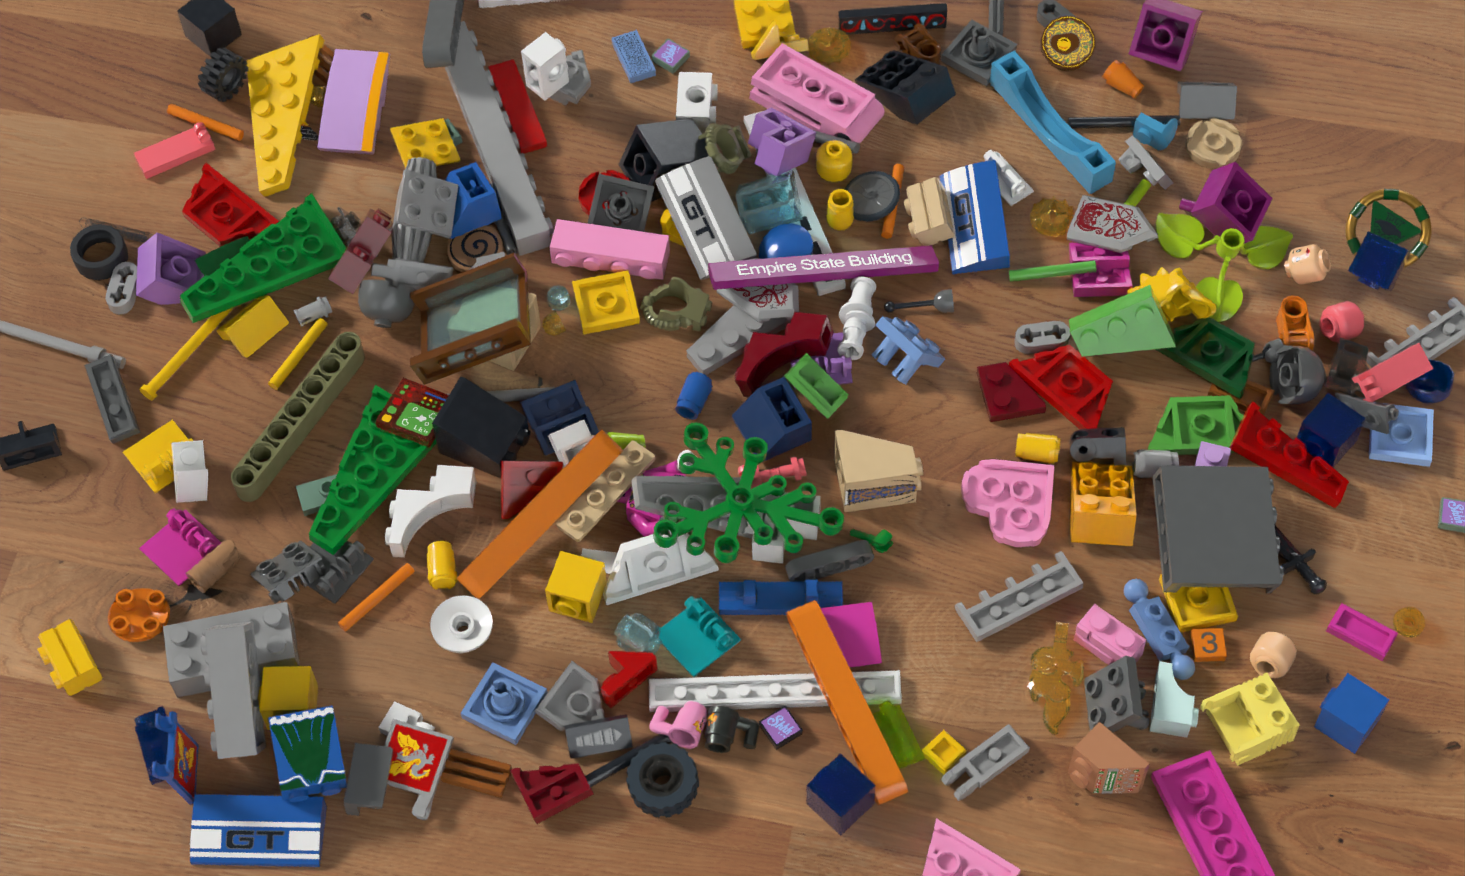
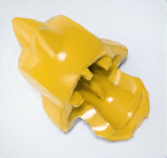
M1161 267L1155 276L1142 273L1140 275L1141 286L1127 291L1129 294L1151 285L1167 321L1170 322L1174 321L1176 317L1186 316L1191 312L1197 319L1208 318L1216 312V304L1205 297L1196 288L1194 283L1184 276L1181 268H1175L1169 273L1165 268Z

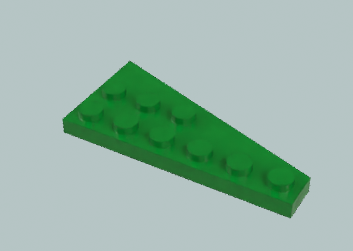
M311 193L305 197V202L296 209L293 207L287 211L286 216L276 224L269 225L239 249L240 252L232 259L227 258L220 264V268L210 276L205 275L180 295V302L192 323H195L334 268L346 247Z
M377 385L373 388L370 402L364 408L362 420L352 435L339 464L337 476L332 480L328 496L324 504L321 505L309 532V540L332 555L345 544L437 444L433 428L428 436H424L396 425L407 403L402 401L399 406L393 404L394 398L397 397ZM389 406L397 408L394 414L387 412ZM385 414L392 416L389 422L382 420Z

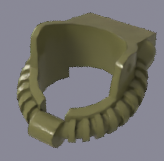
M711 123L706 127L705 133L698 136L699 139L705 138L707 144L705 148L709 157H712L713 162L718 167L719 173L732 174L743 160L752 157L739 125L732 128L726 124ZM716 143H717V144L719 145V147L721 148L722 154L719 152Z
M672 277L668 285L658 286V289L655 288L653 292L649 293V296H644L640 309L643 311L646 321L650 325H654L655 328L675 331L679 330V327L687 329L688 326L692 325L694 331H701L702 326L706 325L707 311L710 312L712 301H710L709 294L702 292L700 288H692L683 279ZM667 296L677 297L687 303V306L680 311L672 312L661 309L658 315L652 308L653 302Z

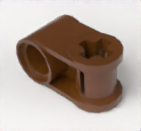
M918 23L914 26L913 30L904 35L898 34L895 36V44L899 52L941 65V46L922 24Z

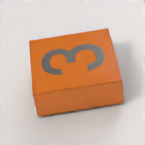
M1223 628L1191 630L1190 636L1194 662L1226 660L1227 654Z

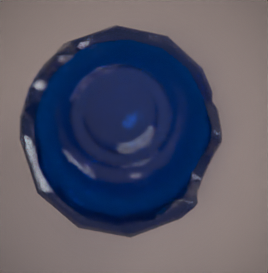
M1429 360L1433 369L1406 384L1407 391L1415 400L1424 404L1444 401L1452 391L1455 376L1454 371L1449 365L1441 361Z

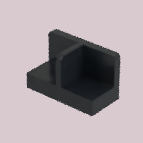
M19 421V433L0 438V466L3 471L62 455L55 424L27 430L24 422Z

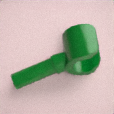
M853 528L850 530V536L869 541L879 553L886 552L893 545V541H891L893 536L887 530H881L876 536Z

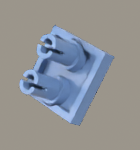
M882 316L875 324L886 335V338L871 354L875 359L878 358L877 361L887 366L899 348L907 354L897 368L892 371V375L894 377L898 376L897 379L901 383L906 385L921 365L939 368L944 362L945 358L939 353L940 347L928 338L924 340L918 334L920 329L908 320L903 322L898 317L891 319Z

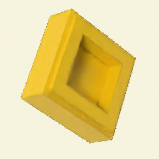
M945 730L937 735L921 752V755L943 775L951 770L967 754V750Z

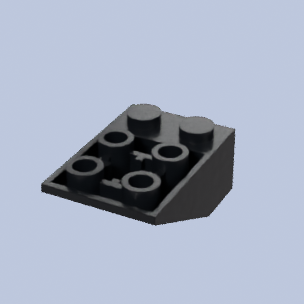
M896 50L887 52L882 59L873 66L866 68L864 73L855 79L859 86L874 93L875 99L899 119L916 125L956 95L947 67Z

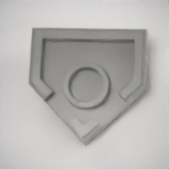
M582 50L571 52L572 55L566 56L569 82L549 97L565 106L569 101L577 104L591 86V79Z
M571 661L536 708L535 713L560 731L565 730L564 725L605 718L599 694L598 679Z

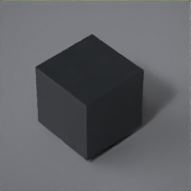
M190 0L177 10L185 37L209 56L212 52L216 53L217 49L227 47L242 35L235 9L224 0Z

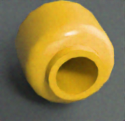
M831 140L823 143L818 148L816 153V169L821 178L830 182H838L849 176L852 170L853 159L850 147L842 141Z

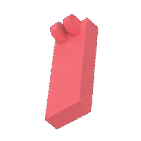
M199 122L189 130L135 152L134 156L145 178L148 179L216 149L205 125Z
M1417 343L1353 377L1352 380L1354 384H1359L1365 396L1363 400L1374 402L1427 373L1433 367L1420 343Z

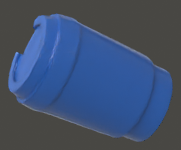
M692 372L685 379L675 408L680 416L694 420L701 413L713 387L712 380L707 375Z

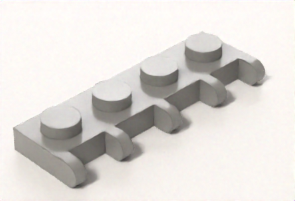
M1451 298L1447 302L1451 309L1449 312L1441 316L1437 311L1433 310L1428 314V318L1432 322L1421 330L1415 325H1410L1406 328V332L1410 336L1399 345L1392 339L1387 340L1384 343L1385 348L1388 350L1387 353L1377 358L1374 353L1369 352L1364 356L1365 361L1371 367H1374L1408 347L1420 343L1429 362H1431L1465 339V306L1456 298Z
M1060 551L1055 554L1058 564L1044 571L1038 563L1032 565L1031 569L1034 576L1018 584L1012 577L1005 579L1008 589L993 597H990L986 590L979 592V598L982 602L969 609H966L961 602L955 604L958 615L976 642L1083 588V581L1063 552Z

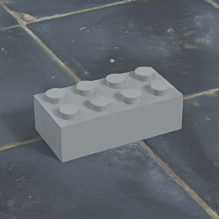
M283 602L163 626L169 682L177 698L211 691V687H206L204 681V669L208 668L207 655L202 654L201 636H205L206 629L216 625L254 623L259 681H262L263 667L300 666L294 619L288 603Z
M245 622L213 626L205 630V636H201L202 654L207 655L208 668L204 669V681L206 687H211L212 700L207 702L209 719H214L215 732H211L210 736L212 751H217L218 759L257 755L266 748L264 721L259 711L258 703L260 682L254 623Z

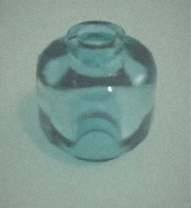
M641 613L624 616L614 632L617 636V645L624 651L649 652L655 655L662 644V640L659 639L661 633L659 625Z

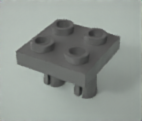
M1124 656L1084 678L1090 731L1099 722L1112 733L1125 726L1135 727L1139 730H1144L1148 727L1150 718H1147V716H1149L1147 710H1143L1141 706V700L1146 694V689L1143 688L1145 683L1138 680L1135 658Z

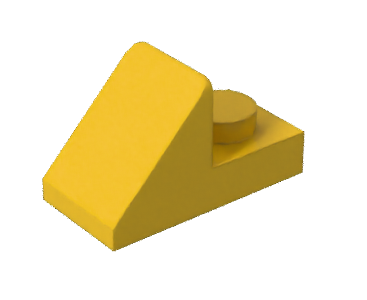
M772 21L751 52V56L755 60L769 58L781 44L797 52L809 50L808 41L805 38H800L799 34L784 36L783 41L780 42L777 22Z

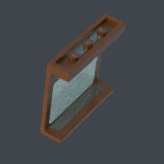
M515 253L410 292V298L421 311V354L410 358V367L424 385L531 345L527 271Z

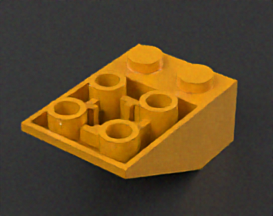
M1091 461L1072 462L1071 542L1133 546L1137 515L1132 466H1114V463L1099 464Z

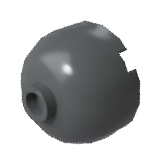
M363 280L359 285L358 304L364 316L374 320V326L391 328L392 323H400L406 320L412 313L415 303L410 298V292L416 289L402 283H398V287L389 285V281Z
M1284 345L1278 349L1276 354L1280 356L1277 363H1271L1269 376L1270 387L1272 390H1275L1274 395L1279 394L1281 399L1278 402L1281 404H1305L1317 397L1326 380V372L1320 357L1309 348L1302 346Z

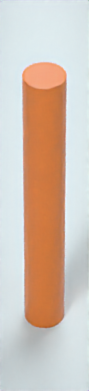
M172 103L167 108V113L193 124L202 122L206 129L241 141L244 136L243 130Z
M895 164L892 177L897 181L901 191L905 167L902 164ZM898 204L891 213L884 217L881 233L883 238L890 239L893 236Z
M408 563L403 565L338 622L341 629L345 632L348 631L415 572L412 566Z

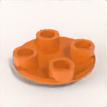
M148 588L123 589L116 594V600L111 605L108 613L110 629L117 637L129 642H142L157 636L163 631V626L168 624L170 618V606L160 590Z

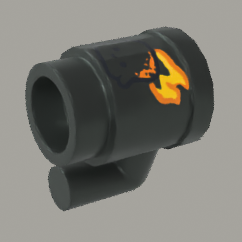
M715 706L709 708L704 736L706 739L705 747L708 750L717 753L729 752L731 744L734 743L736 729L746 731L743 747L747 749L756 748L759 723L757 721L740 717L737 711L728 707Z

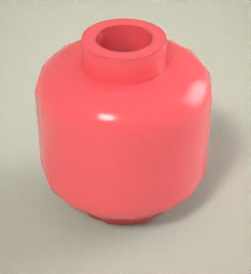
M1350 301L1328 306L1322 312L1319 321L1320 330L1325 337L1336 343L1355 338L1363 331L1364 314L1355 303Z

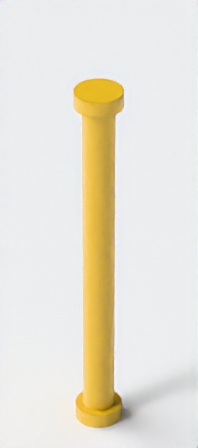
M235 307L209 317L148 385L144 384L139 389L140 392L147 399L153 401L157 397L156 392Z

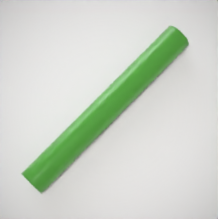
M1094 260L1009 270L1010 282L1091 273L1096 272V262Z

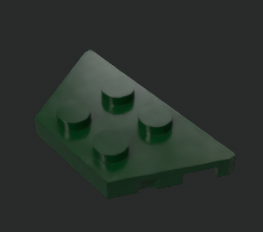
M1210 317L1201 318L1190 325L1174 328L1173 334L1176 347L1155 349L1239 399L1243 397L1255 352V343Z

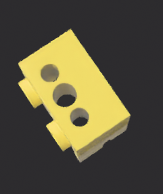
M1267 672L1263 676L1259 675L1258 678L1248 680L1247 683L1243 682L1242 685L1239 684L1203 700L1200 707L1202 712L1207 709L1208 717L1231 754V761H1235L1237 765L1263 755L1266 751L1276 749L1277 746L1280 747L1282 744L1285 745L1287 742H1292L1300 726Z

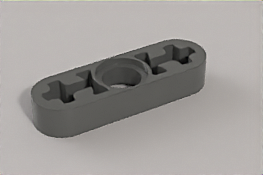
M860 540L795 558L786 564L785 569L790 582H805L806 580H816L865 566L873 561L874 554L869 541Z

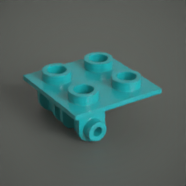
M691 596L684 602L686 609L656 631L654 636L695 677L740 642L741 638L701 597L695 599Z

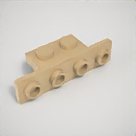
M631 441L612 464L556 522L557 528L576 542H580L632 486L631 480L635 476H641L655 461V455L636 441Z

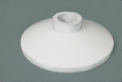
M462 595L442 602L432 615L430 627L434 640L443 649L454 653H466L479 648L487 641L492 631L493 620L491 612L485 603L475 597ZM461 626H467V627H468V629H467L466 631H463V632L457 631L458 628L461 627Z

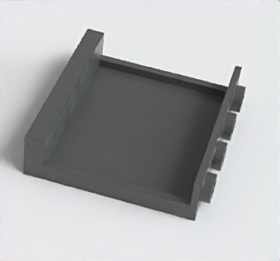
M1160 466L1153 475L1163 592L1176 593L1181 587L1266 588V593L1271 594L1278 588L1283 581L1284 572L1278 560L1280 539L1275 534L1277 511L1275 507H1272L1271 498L1274 483L1273 479L1269 478L1268 467Z

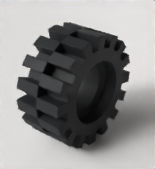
M219 48L216 53L212 52L210 54L211 59L206 58L204 61L206 65L200 69L203 73L198 75L200 80L198 86L201 87V91L216 100L226 102L227 99L233 98V93L236 95L239 92V86L243 87L244 83H242V80L247 78L245 72L248 71V67L246 66L247 61L227 48Z

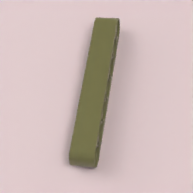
M341 333L333 341L231 473V480L238 498L242 501H255L264 493L365 360V354L361 339L356 333ZM282 436H287L284 439L277 440ZM247 481H252L250 484L242 485Z

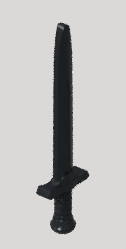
M1275 525V534L1280 539L1279 553L1287 562L1281 565L1284 575L1296 569L1309 584L1313 594L1322 593L1327 587L1326 580L1316 576V573L1307 564L1308 561L1313 559L1316 550L1311 548L1305 554H1301Z

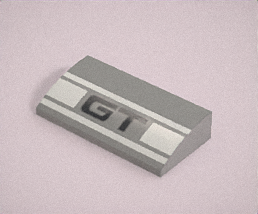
M708 156L681 166L655 180L700 280L710 278L708 273L709 263L749 260L752 257H756L757 253L711 157Z

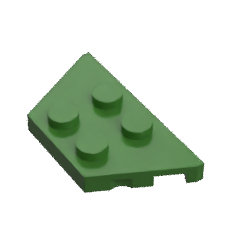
M1230 395L1170 397L1154 437L1149 443L1148 450H1166L1177 452L1178 455L1198 454L1201 441L1229 448L1244 415L1238 411V406Z

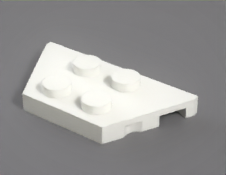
M688 533L679 536L677 542L669 548L658 546L653 539V534L620 544L603 592V598L606 605H610L718 571V565L715 559L705 550L697 556L687 552L686 543L687 538L690 536ZM662 535V536H661V537H664V538H669V536H667V535ZM691 543L694 547L700 546L698 543Z

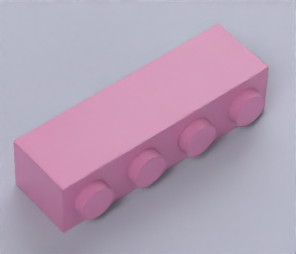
M557 219L550 243L551 261L563 267H581L590 271L601 270L617 273L628 270L629 275L641 276L645 279L655 278L663 280L670 254L669 236Z

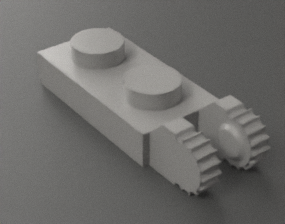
M1007 725L961 758L957 765L943 775L941 781L948 786L966 772L971 779L958 787L956 792H954V796L958 801L963 800L966 796L973 793L977 787H982L1026 755L1030 747L1010 725Z

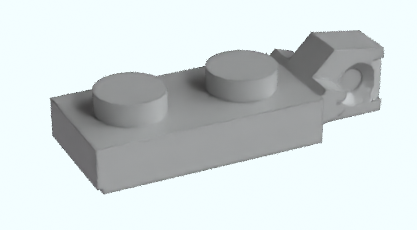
M397 258L388 259L387 265L372 263L371 276L383 277L386 281H389V285L398 287V283H402L416 290L452 277L453 267Z

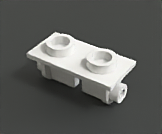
M989 150L984 154L985 161L996 160L1000 194L1010 206H1013L1034 192L997 151Z

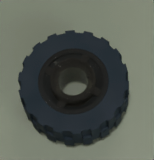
M660 742V744L655 745L654 743L648 745L649 747L638 751L635 757L633 756L631 765L627 769L628 778L626 780L631 798H633L635 805L638 808L640 807L647 815L649 813L653 817L658 818L660 816L668 818L674 814L678 815L686 807L689 808L692 800L697 796L699 779L692 757H689L685 749H680L676 744L672 743L670 745L666 742ZM666 775L671 777L666 784L655 783L656 779L660 776Z

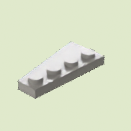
M733 305L686 350L687 358L699 373L707 375L743 354L745 345L750 342L753 332L776 334L785 329L791 320H787V317L770 318V321L758 322Z
M635 476L631 480L635 509L664 516V507L669 502H677L683 507L704 511L724 502L727 492L716 477ZM732 477L735 483L739 485L741 477ZM674 510L669 511V513L673 515L678 513ZM730 513L709 522L707 528L725 532ZM743 516L738 535L751 539L754 530Z

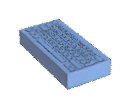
M637 30L611 38L614 50L630 84L656 76V69Z

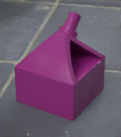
M1146 0L1143 3L1129 55L1181 71L1188 61L1203 11L1169 0Z
M1236 162L1212 170L1197 201L1194 202L1182 198L1179 209L1191 212L1192 216L1196 217L1214 235L1221 237L1222 233L1230 228L1239 230L1244 236L1245 244L1253 241L1273 198Z

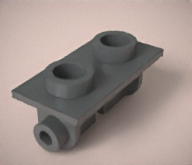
M1335 393L1336 416L1338 420L1388 434L1389 422L1396 420L1399 415V410L1393 404L1368 402L1363 400L1365 398L1359 397L1355 393Z

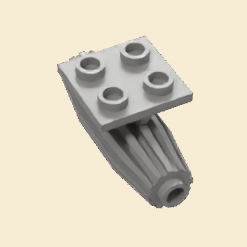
M414 157L409 159L406 169L403 171L393 220L392 259L397 258L423 263L432 234L446 238L451 237L458 184L438 179L436 164L427 158Z

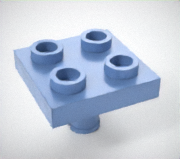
M492 662L460 714L462 719L517 745L535 716L536 708L548 694L547 688Z

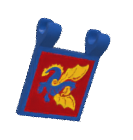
M175 711L169 712L168 717L157 713L155 727L169 732L165 765L158 764L157 761L153 762L152 776L165 780L188 804H194L199 744L177 722V713Z

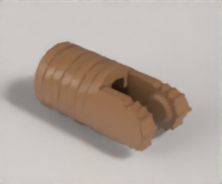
M224 540V542H221L220 545L201 559L199 563L195 564L191 570L186 572L187 578L200 592L205 593L240 561L241 557L234 541Z

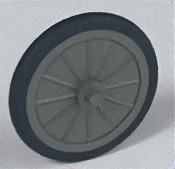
M870 171L862 173L853 178L845 187V190L849 191L852 195L854 219L859 221H875L887 216L894 210L900 199V187L897 181L885 172Z

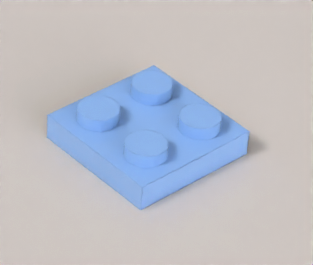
M1393 404L1399 410V415L1396 420L1389 422V433L1385 434L1370 429L1369 459L1430 467L1432 462L1434 409Z

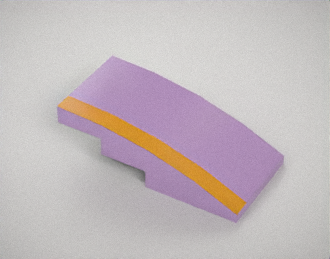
M335 49L321 117L317 147L320 151L374 155L376 134L380 129L381 111L385 105L390 53Z

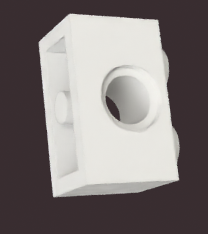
M546 32L521 51L526 86L544 101L569 82L568 64L565 54L566 48L559 39H554Z
M679 72L676 120L692 118L702 134L705 133L706 127L709 124L716 123V106H712V101H717L718 85L712 84V73Z

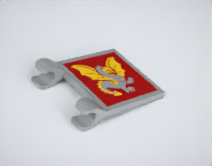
M393 719L384 744L385 747L393 749L387 785L419 794L412 814L418 819L427 820L454 737Z

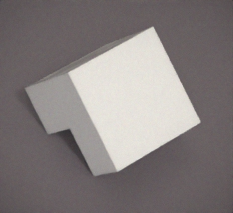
M581 420L550 434L548 437L558 460L563 461L564 468L595 435L591 436L585 420Z

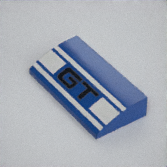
M996 160L966 165L940 175V182L946 190L955 234L953 238L948 239L952 274L1010 268V255Z
M195 794L191 824L190 863L191 865L320 867L327 811L325 800L323 797L309 796L308 799L303 801L290 802L289 799L283 800L282 796Z

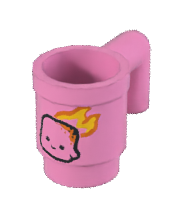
M686 702L684 707L679 710L674 723L670 724L665 722L669 710L664 706H658L649 725L651 732L669 736L670 740L679 747L685 749L695 748L707 723V709L698 702Z

